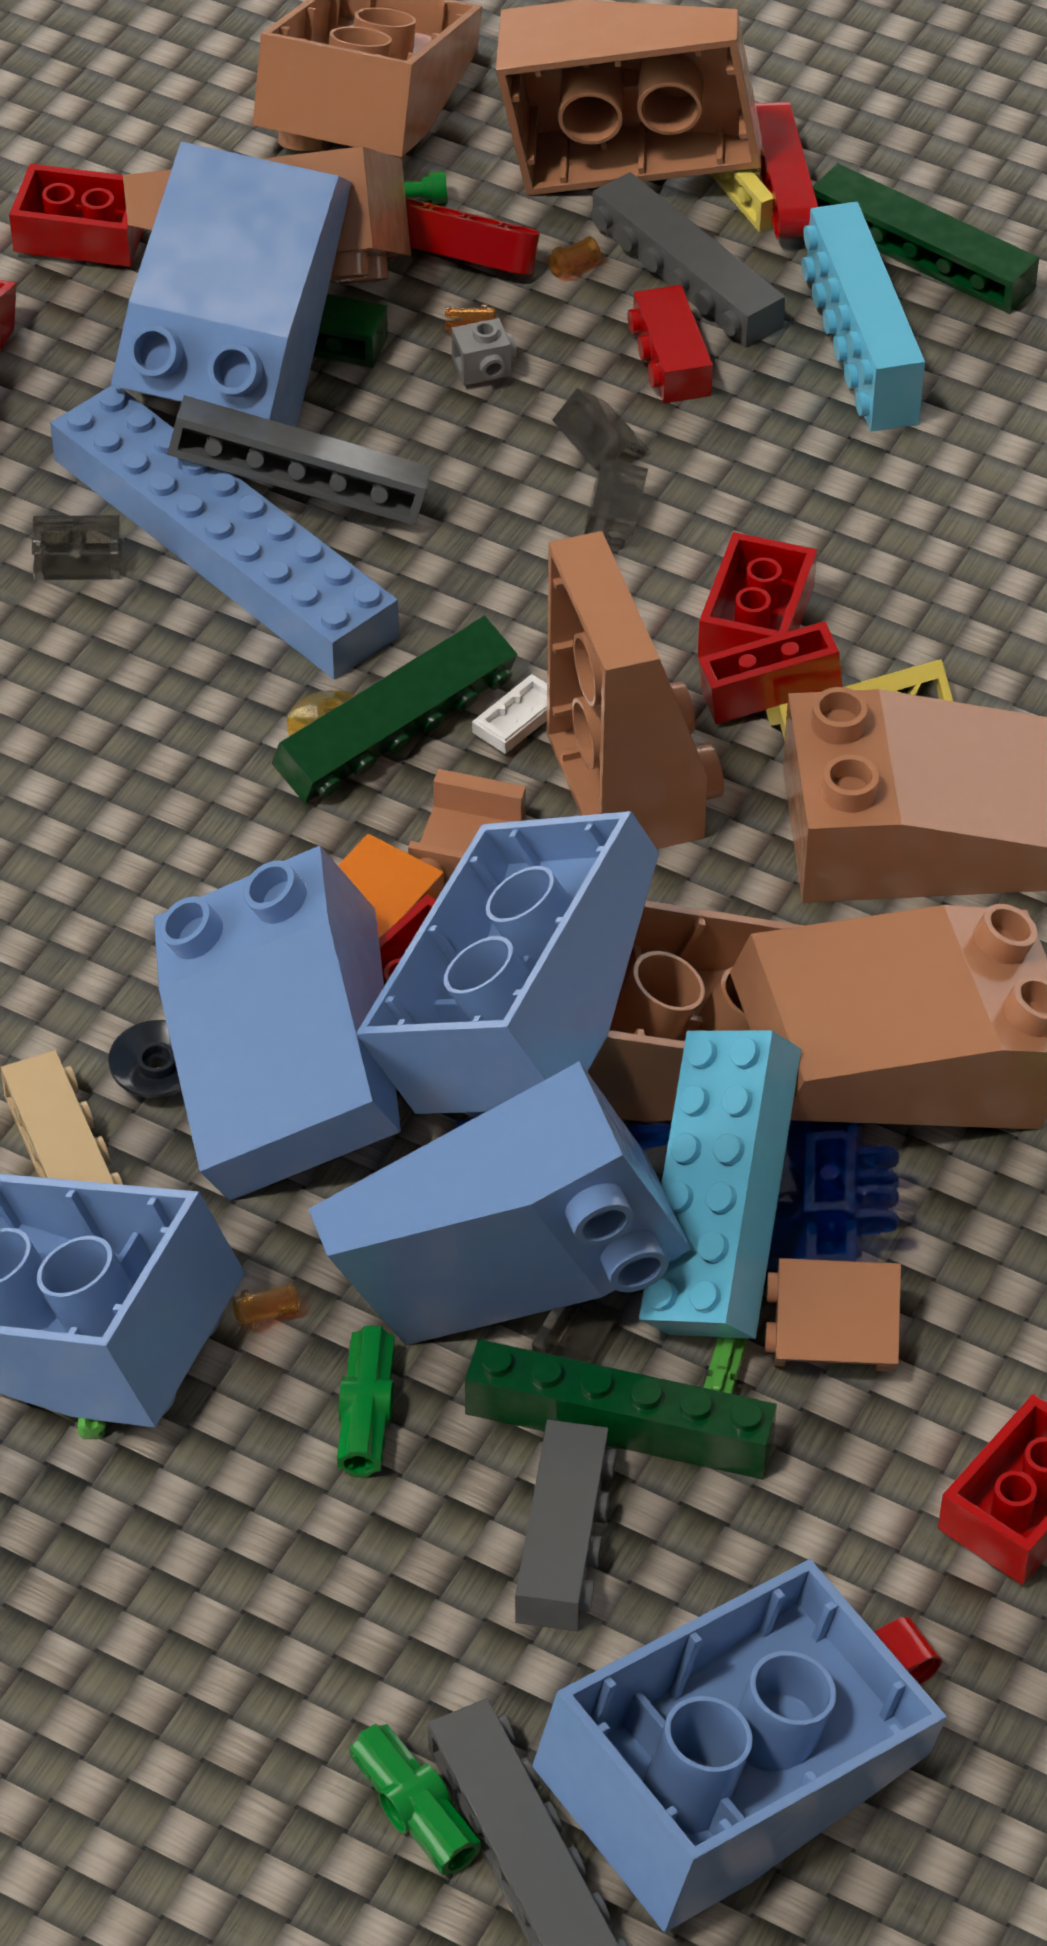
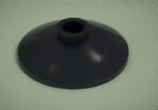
M150 1020L138 1023L123 1031L115 1039L109 1051L108 1062L110 1073L120 1087L129 1093L146 1098L167 1097L182 1091L166 1020Z

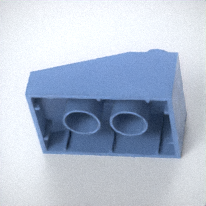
M180 142L129 299L111 385L182 403L183 397L186 395L297 427L352 182L338 175Z
M632 811L481 825L356 1033L415 1114L464 1113L468 1116H480L579 1061L588 1072L608 1036L659 856L658 850Z
M317 846L285 861L277 860L265 863L250 876L201 897L192 896L184 898L172 905L166 912L154 916L159 992L199 1170L229 1201L401 1132L396 1087L356 1035L384 988L376 911L321 846Z
M580 1061L309 1208L328 1258L405 1345L601 1298L615 1290L621 1292L638 1291L657 1282L665 1274L670 1260L691 1250L649 1158Z
M0 1174V1394L71 1417L147 1427L157 1426L161 1417L173 1405L176 1391L204 1343L218 1328L221 1314L245 1275L242 1266L199 1191Z
M808 1559L557 1691L532 1767L665 1933L751 1884L927 1757L935 1745L947 1716L811 1559Z

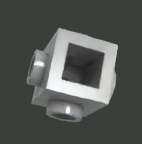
M499 318L452 327V360L463 385L511 376V358L517 356L516 344L512 333L506 334Z

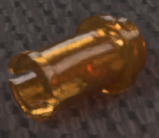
M588 236L566 248H554L552 254L548 256L547 262L554 276L569 278L573 275L574 270L598 261V258L601 257V251L596 240Z
M483 303L482 307L446 306L445 317L462 318L461 321H445L446 333L452 332V327L496 319V308L488 307L487 303Z
M291 1282L253 1293L245 1289L241 1291L240 1296L233 1297L232 1299L234 1315L240 1327L248 1325L250 1329H254L257 1327L258 1322L299 1313L297 1293Z

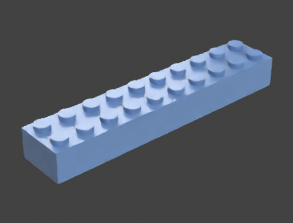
M111 385L50 422L54 460L332 679L335 680L399 637L397 598L233 473L167 455L174 428L122 388Z

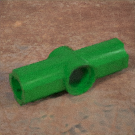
M364 1326L361 1330L352 1332L349 1345L347 1377H342L340 1384L339 1422H341L337 1452V1468L346 1471L351 1477L368 1478L370 1474L381 1471L386 1425H391L394 1381L391 1380L395 1335L386 1332L381 1326Z
M388 1723L385 1725L374 1724L362 1731L358 1739L349 1747L350 1757L379 1793L381 1806L392 1825L401 1834L408 1832L411 1834L442 1876L448 1873L455 1875L468 1867L474 1857L481 1852V1841L451 1805L448 1790L438 1773L427 1763L420 1765Z

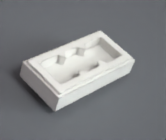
M531 674L473 720L472 733L506 754L547 721V683Z

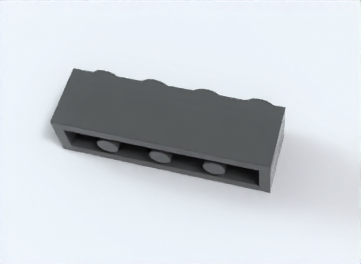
M547 1420L515 1593V1623L578 1632L581 1611L591 1612L595 1581L586 1579L588 1568H598L602 1536L594 1535L596 1522L606 1523L609 1492H602L603 1479L613 1480L617 1453L616 1449L608 1448L607 1427Z

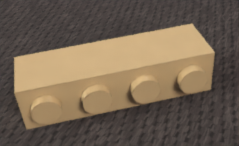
M56 1050L0 1067L5 1099L38 1177L123 1185L118 1172L109 1173L106 1165L110 1164V1158L102 1136L94 1138L90 1130L94 1128V1121L88 1103L86 1101L78 1102L75 1094L79 1093L73 1069L71 1066L63 1068Z

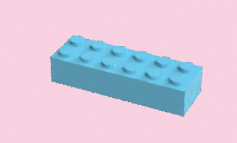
M851 202L810 208V222L808 226L804 227V242L808 251L807 257H803L801 261L802 274L805 282H811L812 298L815 307H821L825 333L827 335L832 334L835 358L844 364L846 385L849 389H854L858 415L865 416L871 432L919 425L925 360L859 203Z
M773 1030L687 1031L661 1186L691 1250L670 1260L665 1274L657 1282L644 1288L639 1315L640 1321L668 1335L756 1339L801 1055V1048Z

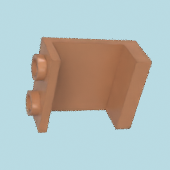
M438 769L433 781L434 807L421 841H410L408 854L443 871L444 885H446L482 824L525 821L526 786Z
M779 1258L777 1273L768 1272L767 1302L776 1303V1322H766L765 1352L775 1353L774 1367H784L786 1361L871 1364L875 1365V1371L895 1372L899 1363L901 1264Z

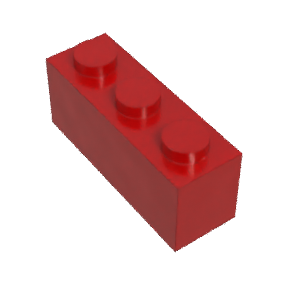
M682 285L634 292L633 309L627 312L629 330L631 334L638 335L637 344L641 361L647 360L650 385L652 388H658L663 404L711 396L713 364Z
M826 621L698 658L702 694L715 724L786 704L788 702V693L822 692L829 688L842 687L840 652Z

